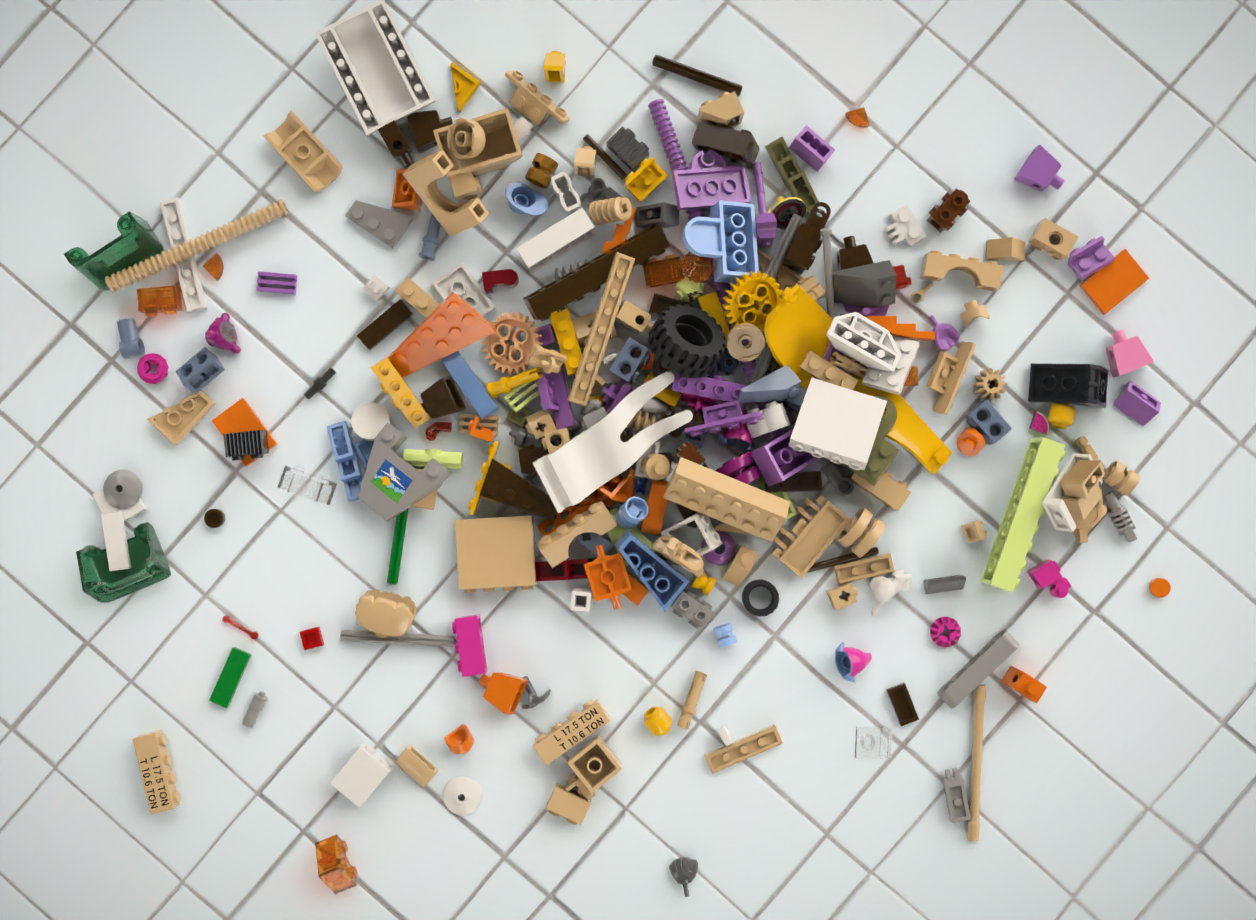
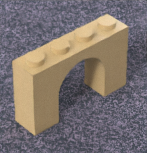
M441 149L413 163L403 173V176L448 235L453 236L480 224L489 212L478 197L464 204H457L449 201L442 195L436 180L445 176L454 164Z

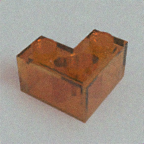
M336 834L316 842L319 878L334 894L357 886L356 877H358L356 867L352 866L346 857L348 847L345 840H341Z

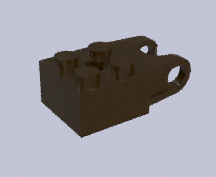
M824 202L816 203L809 212L805 222H801L782 261L784 266L800 274L804 270L808 271L815 260L813 253L819 250L823 239L820 238V230L825 228L831 213L828 204ZM820 206H821V207H824V208L826 209V213H825V211H823L822 209H819V208H817V207H820Z

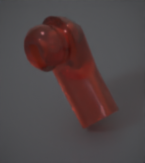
M434 422L425 431L426 439L434 441L440 431L452 432V423Z

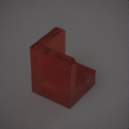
M904 265L894 266L896 290L912 285L911 278L906 277Z

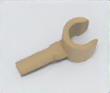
M929 282L920 291L912 293L911 298L914 294H919L920 299L916 303L921 302L925 292L934 284Z

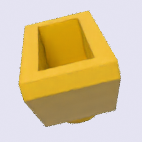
M560 51L546 53L543 68L546 82L565 83L566 56Z

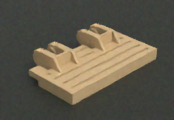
M819 495L815 500L821 505L820 508L807 497L803 499L804 503L815 511L812 516L805 512L802 507L797 506L796 511L809 522L807 523L802 518L799 519L791 529L797 535L796 537L781 526L780 533L791 540L787 546L777 536L773 539L784 552L776 547L771 554L801 579L851 520L822 495Z

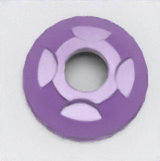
M716 530L721 542L725 545V551L722 554H717L712 550L703 556L711 564L723 565L734 557L736 544L730 534L725 531ZM705 539L702 541L701 548L708 545Z

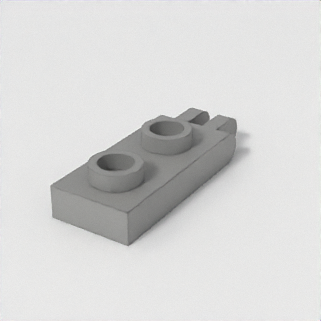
M952 768L953 776H951L950 770L946 769V777L942 778L950 821L955 823L971 820L963 776L958 774L957 768Z

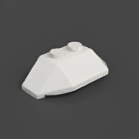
M857 312L834 317L826 334L835 349L870 368L893 372L901 356L889 330Z

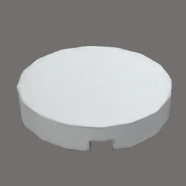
M365 403L359 406L353 412L351 418L355 434L367 441H374L387 422L390 423V416L387 410L376 403Z

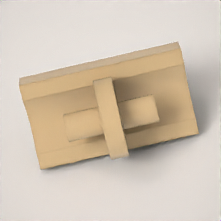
M534 344L530 350L531 355L527 362L529 365L542 368L544 373L550 374L554 372L558 374L567 357L559 354L556 350H547L542 348L541 345Z

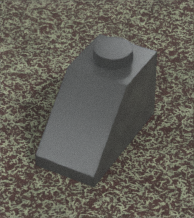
M666 202L636 207V226L650 227L654 224L661 225L662 228L678 226L680 210H678L676 205Z

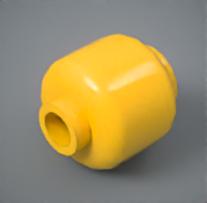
M1053 403L1050 406L1048 421L1054 428L1067 429V427L1074 423L1076 409L1070 403Z
M651 707L645 712L643 722L651 734L663 736L670 731L672 719L662 707Z

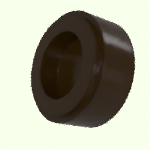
M210 509L205 513L204 521L207 526L218 528L224 524L225 514L220 509Z

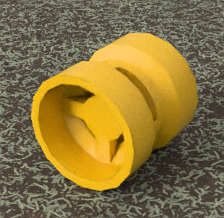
M704 572L701 577L695 576L691 587L702 589V593L708 596L717 579L712 576L707 578Z

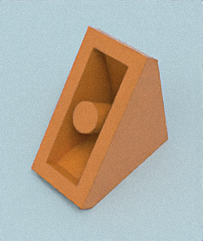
M630 470L627 479L618 475L597 490L611 500L626 502L630 497L635 496L634 470Z

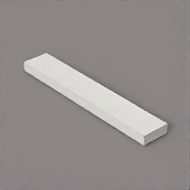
M174 198L159 202L171 250L174 246L178 247L180 243L183 245L185 241L190 242L180 199ZM190 256L188 260L184 259L182 263L179 261L175 265L188 313L207 309L195 256L193 258Z

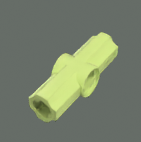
M437 449L404 450L403 459L411 466H422L425 468L429 461L434 458L445 468L462 469L463 453L444 452Z

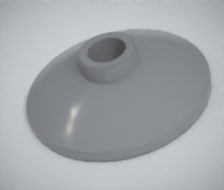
M129 470L114 471L106 478L103 486L106 500L118 508H127L136 504L143 490L140 478ZM119 485L123 487L122 492L118 491Z

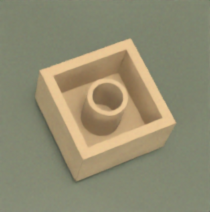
M596 735L570 756L567 762L591 793L622 769V763L599 735Z

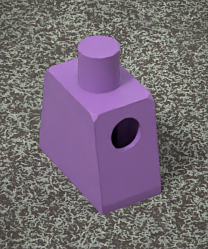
M1040 144L1033 149L1014 180L1038 191L1045 190L1049 185L1058 190L1065 181L1056 175L1061 168V164Z

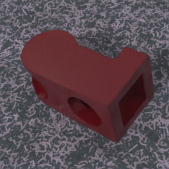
M512 269L482 272L484 292L486 294L493 293V288L506 286L514 288L519 283L518 274Z

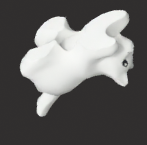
M901 569L893 572L889 578L879 575L871 579L870 587L873 589V594L877 600L872 607L871 616H875L883 603L892 599L899 591H905L910 594L911 574H905V570Z

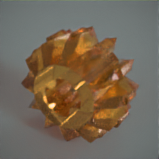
M689 251L682 258L679 266L681 267L680 271L684 273V277H688L689 280H693L695 283H703L712 274L713 264L708 261L709 258L694 255Z

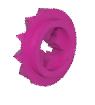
M150 353L139 360L137 372L144 382L156 384L162 382L168 375L169 366L166 359L161 355ZM150 364L154 366L158 365V367L156 368V373L150 372V370L152 369Z
M940 617L932 623L930 636L938 646L951 647L958 643L961 637V627L953 618ZM944 626L948 630H953L948 633V638L945 635H939L944 631Z

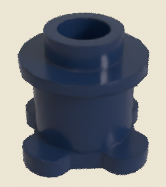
M725 353L720 361L717 362V368L722 369L728 376L732 375L733 371L739 366L738 359L733 358L730 353ZM730 360L732 365L727 366L725 362Z

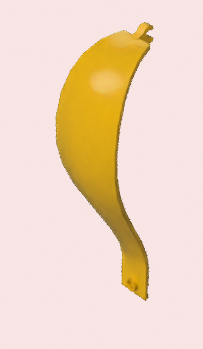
M796 283L791 289L786 287L781 293L782 299L766 318L764 332L770 351L780 367L788 365L801 380L800 386L808 389L810 380L814 377L801 370L799 366L808 351H812L823 358L829 343V338L826 334L833 319ZM850 372L851 376L858 380L853 391L869 396H883L891 400L895 405L897 419L886 437L912 453L931 475L936 474L940 467L949 460L952 454L951 450L928 427L901 395L865 386L862 383L864 376L858 377Z

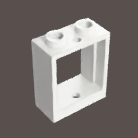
M699 512L660 532L662 536L674 537L686 544L678 528L695 520L708 544L696 551L700 556L722 544L719 534L711 524L710 518Z

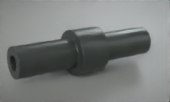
M330 367L321 378L318 377L313 382L314 385L304 396L310 400L319 390H322L327 385L326 383L336 374V371Z

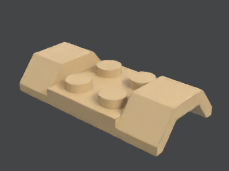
M292 111L288 113L286 120L275 131L263 135L315 193L326 189L339 177L343 166Z

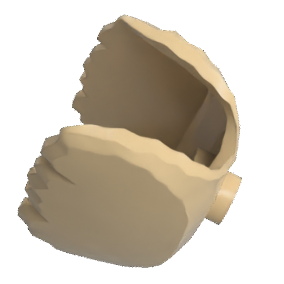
M378 589L368 590L364 596L360 597L356 604L355 615L358 624L362 628L375 633L376 637H399L411 628L417 607L408 596L402 598L393 592L388 593L384 591L380 593Z

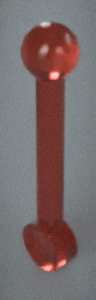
M227 615L223 616L222 621L224 623H230L250 635L251 639L258 638V632H252L230 620Z

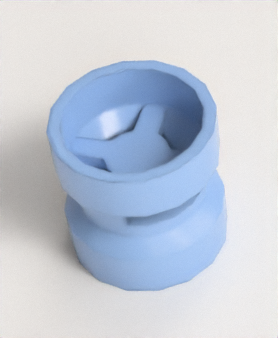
M731 623L713 628L714 634L718 637V647H725L737 642L736 637L732 634L733 628Z

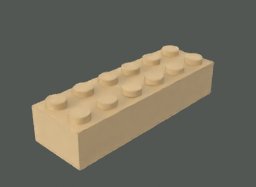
M680 457L668 482L663 497L770 542L773 541L786 520L790 501Z

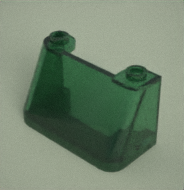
M130 211L121 216L117 221V228L121 236L90 256L84 249L79 247L72 248L64 253L68 262L102 290H110L105 282L106 276L111 277L113 273L116 275L117 271L122 272L124 268L127 270L129 266L134 267L135 263L145 262V259H150L151 256L156 257L158 253L161 255V252L164 251L162 243L148 222Z
M149 522L139 524L134 529L135 537L127 539L131 568L109 571L106 549L102 550L94 545H88L76 551L84 593L98 602L107 603L171 576L166 556L155 529Z

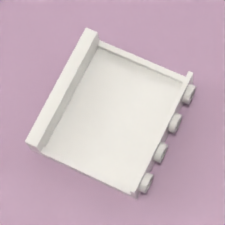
M811 378L790 438L789 446L799 452L811 453V455L817 458L824 457L836 464L843 463L855 470H865L887 401Z

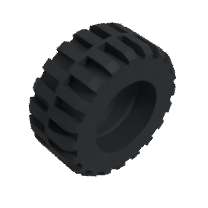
M675 304L665 308L649 332L648 343L651 353L655 354L654 358L656 361H660L662 363L661 366L671 370V373H677L680 377L684 378L687 376L689 378H699L709 374L726 348V338L720 324L718 325L713 317L711 318L706 311H701L696 306L690 307L688 304H683L682 306Z

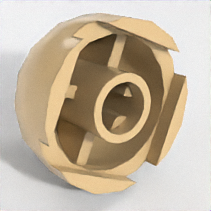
M464 118L456 119L454 126L448 130V148L453 151L454 154L452 155L456 158H475L485 147V132L475 121Z

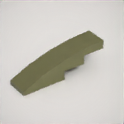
M779 137L764 147L791 196L800 198L805 203V213H807L819 201L804 171H801L794 154L790 153L784 138Z

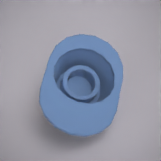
M513 182L507 186L505 195L513 212L538 216L547 211V199L528 185L521 182Z

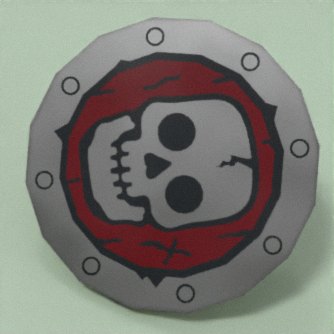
M779 196L776 199L777 204L768 210V213H773L777 220L776 228L786 229L793 214L804 217L806 206L800 198L788 197L784 199L783 196Z

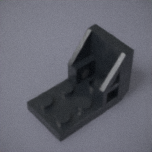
M1031 363L1028 402L1070 403L1078 406L1106 408L1109 370L1094 364Z

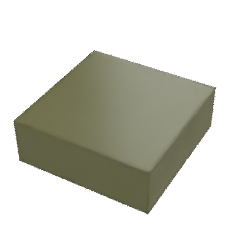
M511 408L505 420L523 428L527 422L526 417L530 416L531 411L522 408L515 413Z

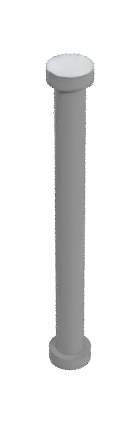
M824 228L820 230V234L823 238L827 314L833 319L837 315L834 309L830 239L832 229Z

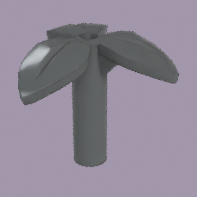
M528 676L523 677L528 680L525 687L528 693V704L521 706L522 709H531L543 703L549 697L551 690L549 689L543 696H538Z

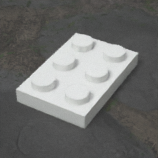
M891 335L897 350L901 353L895 370L889 372L868 367L862 383L868 387L900 395L920 344L916 341Z

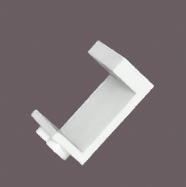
M363 744L330 784L357 807L361 808L393 767L390 766L391 763L386 758H380L373 747Z

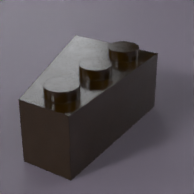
M699 121L691 142L696 150H703L705 153L713 150L721 156L731 158L730 162L736 163V160L747 163V168L753 169L760 149L750 131L744 129L741 131L734 130L733 127L728 125L723 127L717 126L712 121H706V123Z

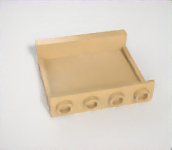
M534 515L455 520L459 590L464 589V593L476 592V589L483 588V592L495 591L497 587H502V591L514 590L516 586H521L522 590L533 589V586L538 584V581H536L534 552Z

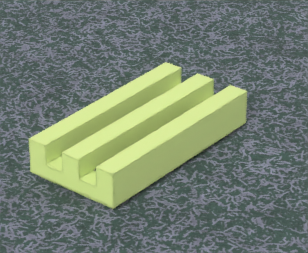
M536 380L516 387L504 397V400L515 413L540 395L539 390H537L517 407L514 405L537 387ZM534 382L533 385H531L528 389H526L524 392L518 395L515 399H513L512 401L510 400L513 396H515L517 393H519L521 390L527 387L530 383Z

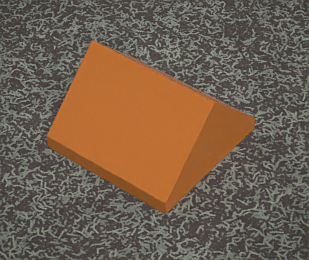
M408 168L397 170L391 207L421 212L422 199L403 176V173Z

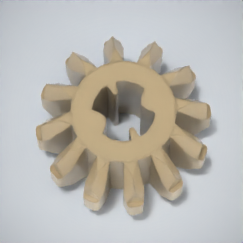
M988 368L987 372L981 370L980 375L975 376L978 382L974 383L973 386L979 388L975 391L976 394L982 392L981 399L987 397L988 401H992L993 398L999 399L1000 393L1006 392L1002 387L1007 386L1008 383L1002 382L1005 375L999 376L1000 370L993 372L992 368ZM988 381H992V388L988 387L990 385L987 384Z

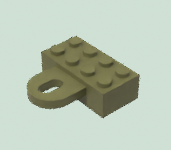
M873 396L887 401L885 406L886 413L881 418L865 470H855L850 468L849 465L841 463L873 486L877 484L899 452L898 448L884 440L896 422L897 410L893 402L883 396Z

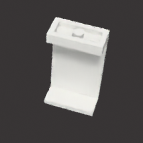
M1073 453L1042 502L1055 530L1074 532L1077 527L1063 499H1061L1064 495L1061 480L1067 476V473L1078 462V459L1093 460L1090 454ZM1101 479L1098 484H1102L1103 480Z

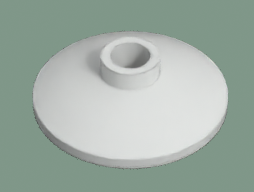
M456 777L444 789V803L454 814H471L481 803V788L470 777ZM463 794L465 800H460L458 795Z

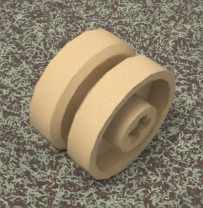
M862 508L845 526L838 537V541L845 547L852 545L851 551L861 558L880 538L886 528V524L880 519L872 520V513Z

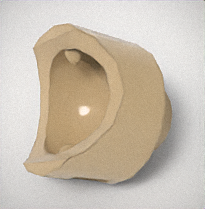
M976 300L965 303L966 311L960 314L965 328L975 318L984 317L990 319L986 305L978 306Z
M650 453L642 459L641 468L647 477L653 480H661L668 475L670 463L665 456Z

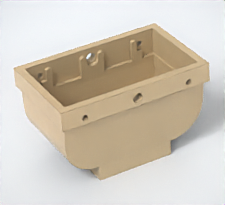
M508 108L469 119L477 122L483 128L486 137L483 151L475 158L459 159L452 155L454 153L448 148L447 134L449 128L453 127L454 124L433 130L438 149H442L454 164L446 174L448 179L472 172L474 177L506 168V165L514 163L523 157Z

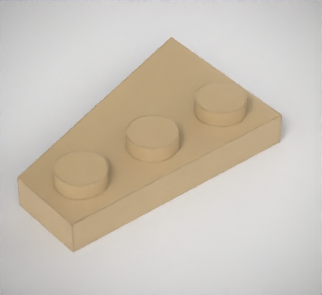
M200 390L198 393L184 398L174 406L166 408L161 413L147 420L174 445H178L216 403L204 391Z

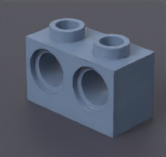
M629 337L609 371L632 384L633 381L636 382L641 375L640 370L643 365L646 366L649 363L651 351ZM638 349L641 350L640 357L633 358V352ZM631 366L630 373L624 375L622 372L623 368Z
M204 347L176 370V373L182 384L196 394L225 369L218 357Z
M988 400L981 401L965 415L968 419L966 421L967 424L975 428L984 437L986 444L989 443V445L998 442L1012 429ZM979 411L984 414L983 421H979L977 418ZM991 426H994L997 430L995 436L990 434Z

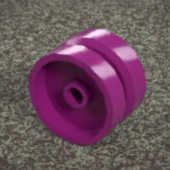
M749 451L739 457L735 456L715 470L746 484L762 476L758 466L745 469L754 460Z

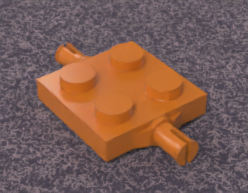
M602 544L599 545V548L598 545L594 546L598 558L584 564L594 600L596 602L602 599H611L614 610L617 609V606L620 609L622 606L618 596L632 590L621 553L605 555Z

